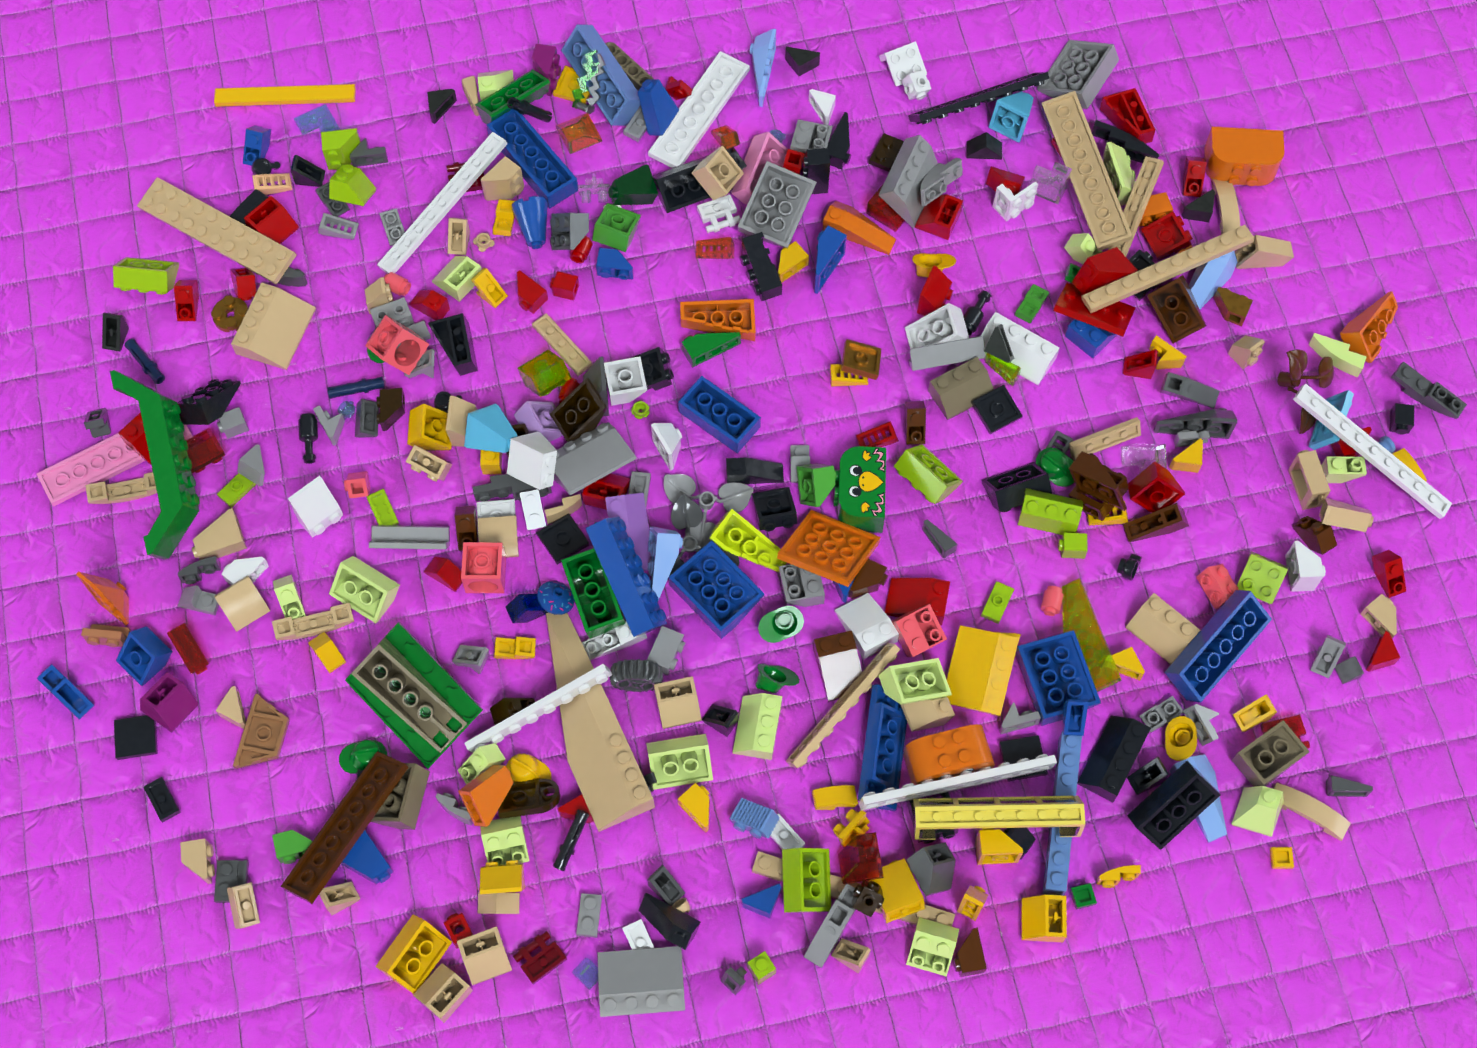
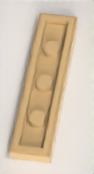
M547 313L532 323V327L578 376L592 366V362Z
M1136 417L1070 442L1071 459L1075 461L1082 451L1087 454H1093L1141 436L1140 420Z

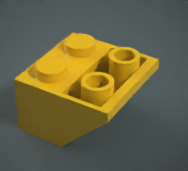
M1040 895L1022 898L1021 940L1063 943L1067 938L1066 896Z

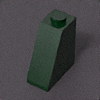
M643 165L613 181L608 190V195L613 205L653 204L658 191L649 165Z

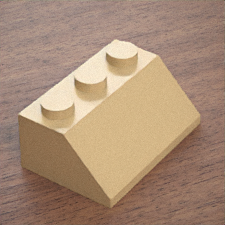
M1155 593L1141 606L1126 626L1127 630L1169 664L1175 661L1200 632L1199 628Z

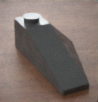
M1225 408L1212 409L1157 421L1154 433L1177 435L1182 430L1196 431L1197 433L1209 431L1210 438L1229 439L1237 424V418L1231 410Z

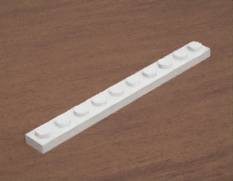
M494 132L488 136L377 264L380 269L387 274L390 272L396 273L504 149L507 145L506 140Z
M1306 383L1301 386L1293 398L1296 403L1437 518L1441 519L1446 515L1452 504L1448 499Z
M1042 754L1033 760L1028 758L1018 760L1015 764L1006 762L992 769L990 766L983 767L974 773L972 771H965L960 776L946 775L937 781L928 779L919 785H914V783L906 784L901 789L895 790L892 787L878 794L869 792L863 795L859 806L862 811L1052 769L1057 761L1055 755L1048 756L1047 754Z

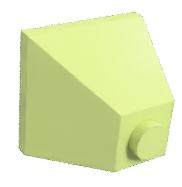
M513 69L478 73L481 101L513 82Z
M1266 786L1244 787L1232 825L1272 837L1284 802L1283 791Z

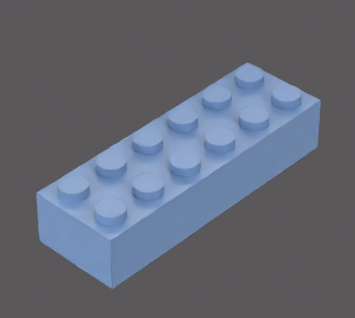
M577 24L561 51L590 94L591 92L588 87L594 85L590 79L599 72L598 65L600 62L597 54L600 53L606 65L602 66L605 73L597 76L601 88L596 91L601 98L596 103L611 126H627L641 105L638 91L594 26Z

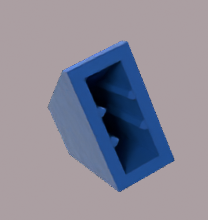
M646 79L638 91L646 128L649 135L663 136L679 109L659 79Z
M365 830L341 863V865L375 884L385 882L391 877L390 874L393 873Z

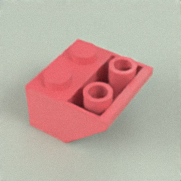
M930 604L892 620L899 633L898 640L907 657H914L947 640Z

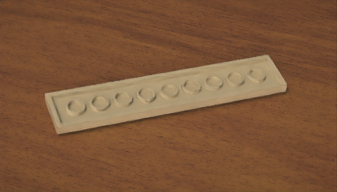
M1073 91L1042 102V108L1097 250L1101 251L1133 240L1132 233L1076 92Z
M158 177L137 205L139 209L276 285L297 256L292 250Z

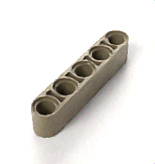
M605 43L637 91H639L646 79H654L615 43Z

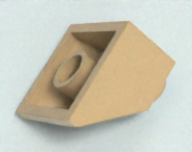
M948 697L901 705L911 732L945 725L955 716Z

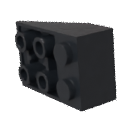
M214 379L209 381L207 386L195 389V393L183 396L182 400L177 402L181 410L179 415L183 425H209L221 418L241 382L232 381L231 379L223 381Z

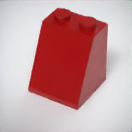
M1115 247L1088 257L1073 279L1072 284L1082 295H1085L1138 270Z

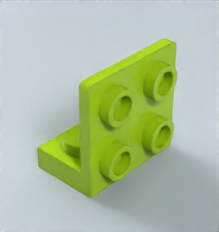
M1251 551L1237 587L1239 590L1251 591L1256 598L1272 604L1288 571V567Z

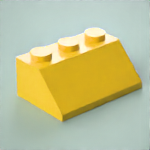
M413 914L375 967L414 994L425 982L452 942L427 921Z

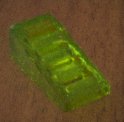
M989 353L986 354L985 363L1010 385L1014 386L1020 376L1021 367L1011 362L1007 363Z

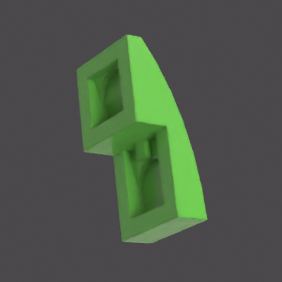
M1033 284L1014 316L1031 324L1050 292Z

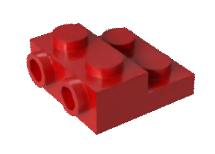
M1173 211L1141 229L1158 260L1173 252L1177 254L1180 250L1192 245L1190 240L1193 238L1188 230L1184 231L1182 226L1185 224L1180 215L1176 217Z

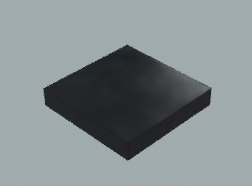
M1005 385L971 402L989 434L1023 417Z
M569 513L536 533L557 565L561 563V560L571 557L589 546L588 540Z
M147 715L114 720L115 758L117 760L158 754L156 721Z
M1039 735L999 742L1003 763L1015 764L1018 760L1024 758L1033 760L1043 754ZM1047 770L1008 778L1007 781L1045 776L1048 772Z

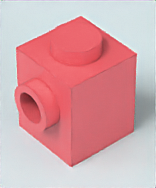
M367 471L348 473L347 479L344 480L345 491H348L349 498L369 495L370 483Z

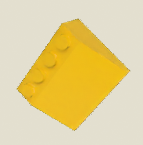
M960 625L947 676V682L952 693L951 696H947L950 704L1000 717L1019 638Z

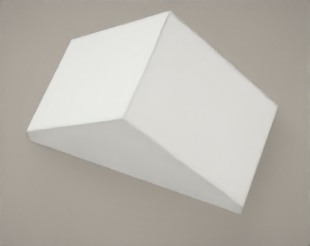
M814 89L809 90L810 104L822 123L828 125L835 107L836 95Z

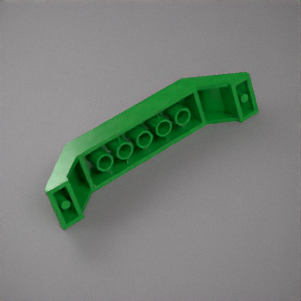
M113 370L110 371L113 389L133 397L139 402L161 509L149 534L143 536L146 552L149 556L166 560L170 558L198 514V505L200 503L194 487L196 482L191 473L192 463L187 454L188 444L183 435L184 425L179 415L181 410L178 403L131 377Z

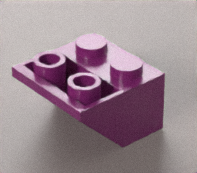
M536 44L532 55L533 69L549 79V91L546 94L552 96V92L556 90L557 86L556 78L560 76L561 66L558 65L560 55L557 54L555 46Z
M168 672L140 699V711L171 733L198 706V702L186 686Z

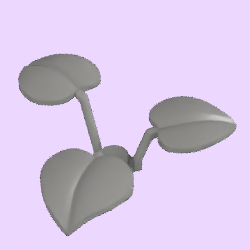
M666 474L664 476V491L667 498L673 504L683 494L691 500L699 499V506L704 510L703 518L697 527H690V535L697 539L698 545L701 547L706 546L711 541L709 537L716 526L712 522H706L707 510L714 506V502L723 503L725 510L733 509L738 513L746 508L753 493L752 487L732 482L724 484L719 489L718 494L721 499H718L716 496L714 497L713 493L705 491L701 495L691 496L695 493L696 485L690 476L685 474Z

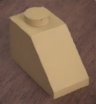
M1381 594L1366 606L1360 615L1381 636L1387 631L1393 639L1397 634L1396 607L1391 599Z

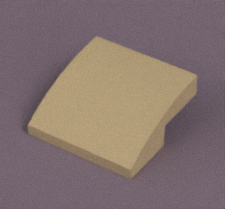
M516 515L478 518L479 542L503 543L506 558L519 557Z
M249 576L244 577L214 596L236 632L270 612V609Z

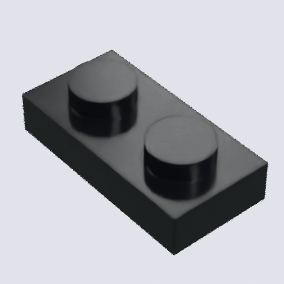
M162 777L144 786L162 823L181 813Z

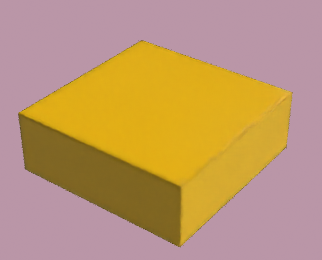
M1292 847L1270 848L1272 869L1294 868Z

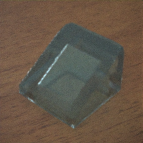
M585 958L572 971V974L589 990L598 981V967L588 958Z

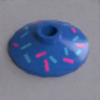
M557 581L543 583L537 592V600L540 606L554 615L568 613L574 606L575 600L572 591L563 583Z

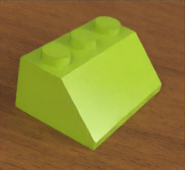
M125 257L113 266L114 287L120 288L122 291L135 289L141 293L155 291L156 294H167L174 288L179 262Z
M923 444L906 449L893 466L898 470L899 475L907 478L916 490H920L925 495V498L934 504L943 501L963 482Z
M1026 488L1018 525L1060 535L1076 533L1083 509V501Z
M782 849L784 913L829 912L831 909L829 849Z

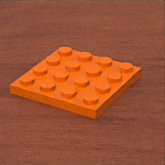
M811 510L778 552L777 559L848 587L880 543L881 537Z

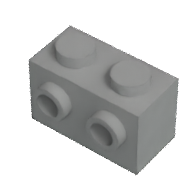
M405 297L370 309L376 328L385 315L406 327L414 324Z
M662 626L647 661L659 664L662 667L663 674L668 675L670 670L674 671L678 659L675 658L678 652L682 653L686 643L683 642L684 634Z

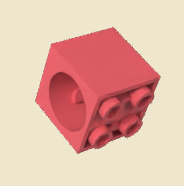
M385 315L365 346L381 360L410 375L422 355L426 352L429 343L411 329Z
M463 542L461 580L465 593H505L506 554L503 543Z

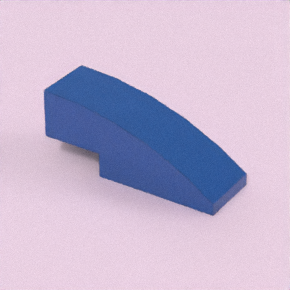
M52 664L37 677L38 681L79 720L94 707V704Z

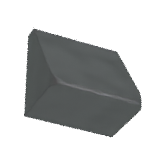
M1355 656L1337 664L1334 668L1342 684L1361 678L1364 674Z

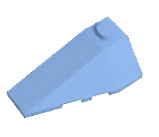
M771 29L756 36L755 42L751 43L750 46L760 107H763L776 52V29Z
M1234 251L1196 268L1189 287L1199 309L1215 295L1218 287H1222L1231 278L1237 265Z
M650 526L648 552H650L651 560L648 563L647 570L649 576H651V589L657 594L659 600L679 554V548H682L683 538L680 537L681 534L677 531Z
M1205 754L1191 756L1188 759L1182 760L1174 764L1169 771L1172 775L1182 764L1189 761L1219 792L1215 771ZM1219 796L1195 818L1208 843L1227 835Z

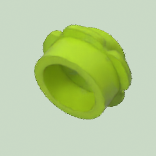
M643 401L636 402L631 409L632 414L637 419L645 418L650 413L648 404Z

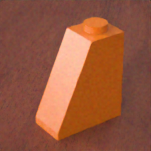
M492 765L458 791L475 826L487 827L490 825L513 785L511 773L505 765Z

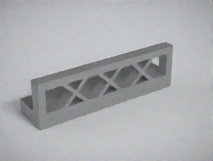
M371 526L372 540L369 542V548L447 549L450 546V526Z

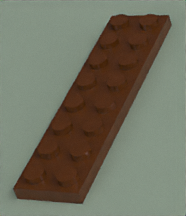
M377 751L281 887L285 891L313 904L409 767L405 763Z

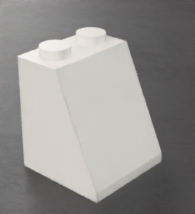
M538 431L511 438L507 474L539 490L553 486L557 450Z

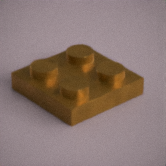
M846 339L841 371L877 380L881 348Z

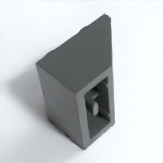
M589 213L551 214L552 237L550 242L552 250H574L589 232Z
M946 842L923 847L906 859L911 872L919 882L920 889L926 896L951 889L956 860Z

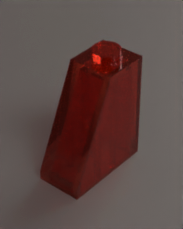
M186 623L167 632L191 674L195 672L198 675L207 670L206 665L209 662Z

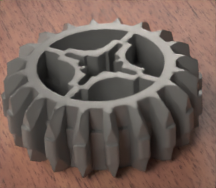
M631 659L618 661L611 666L612 676H610V682L614 688L619 690H626V692L653 691L654 684L662 683L663 681L662 667L653 661Z

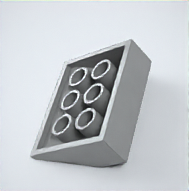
M1069 40L1048 71L1050 79L1044 80V84L1039 85L1037 90L1052 98L1075 91L1081 107L1088 109L1119 61L1114 44Z
M921 135L904 140L879 193V196L912 228H915L924 208L921 204V183L927 173L938 164L931 145Z
M766 161L739 222L738 231L748 236L763 232V241L788 249L817 182Z
M609 422L602 423L595 430L583 433L580 438L567 442L562 448L557 450L554 480L569 495H572L637 458L618 431Z
M681 947L597 952L600 1017L685 1010Z

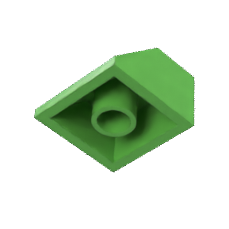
M607 203L595 223L592 240L626 252L633 240L641 215Z
M818 463L797 466L800 504L820 507L835 486L836 471L834 466Z

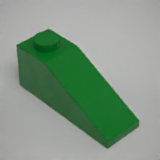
M739 332L688 336L682 341V352L693 368L740 345L741 334Z

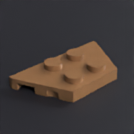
M259 694L254 696L233 763V767L236 769L278 759L290 720L276 710L274 706L266 702Z

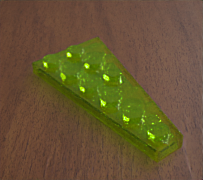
M1078 578L1062 586V593L1064 595L1062 601L1063 633L1074 630L1096 691L1098 692L1122 681L1082 580Z

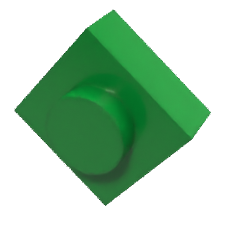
M1070 263L1066 270L1065 280L1072 283L1081 268Z
M1091 883L1070 889L1076 910L1097 904Z

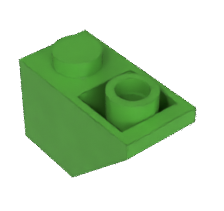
M294 830L272 835L276 857L280 863L284 864L296 862V859L301 858L313 842Z

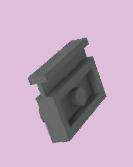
M217 860L215 903H230L227 888L247 883L248 860Z

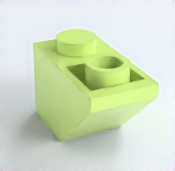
M1089 233L1072 234L1064 247L1072 259L1081 264H1084L1088 257L1102 253V250H1097L1095 241Z
M1326 456L1321 465L1328 483H1344L1367 474L1364 457Z
M292 575L274 580V591L285 618L292 617V619L306 616Z
M496 743L480 746L458 769V772L467 785L492 765H501L506 759Z

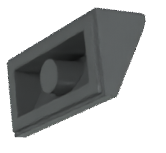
M361 399L357 403L355 437L378 436L377 413H379V408L377 407V402Z

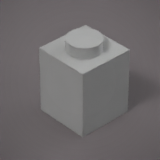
M239 407L224 412L222 417L219 418L220 422L217 423L220 432L225 433L227 438L249 431Z

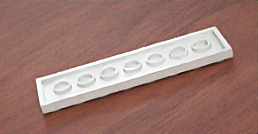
M720 51L693 88L691 96H688L680 106L677 115L663 136H659L650 148L648 156L671 168L683 165L750 70V65Z

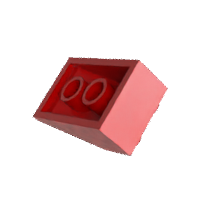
M891 578L885 613L888 616L900 617L910 611L930 604L939 624L942 626L950 581L935 578Z

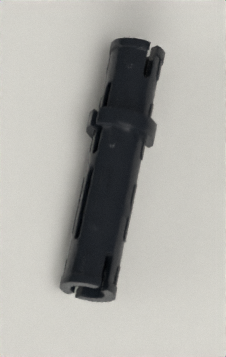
M511 97L507 102L508 108L517 110L522 115L527 114L546 123L552 119V116H549L552 115L550 111L533 106L528 101H521Z
M580 809L577 810L564 843L560 844V852L553 867L565 871L571 855L575 853L574 848L590 815L589 813Z

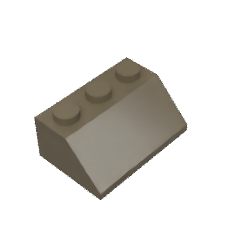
M978 357L931 380L928 388L929 394L947 420L972 408L971 402L994 390L988 371Z
M405 763L409 768L371 822L397 829L415 830L430 771L416 763Z

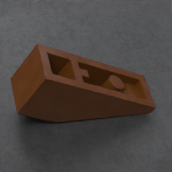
M1177 503L1123 524L1129 542L1173 533L1189 526L1184 509Z

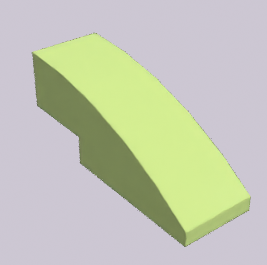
M1317 333L1313 334L1309 346L1322 358L1331 357L1333 366L1355 377L1360 375L1367 356L1349 351L1350 344Z

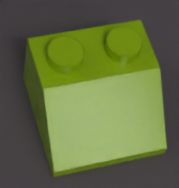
M357 128L321 132L322 151L328 169L338 170L342 165L352 163L350 154L361 143Z
M350 164L342 165L329 179V199L364 206L376 192V187L363 171Z

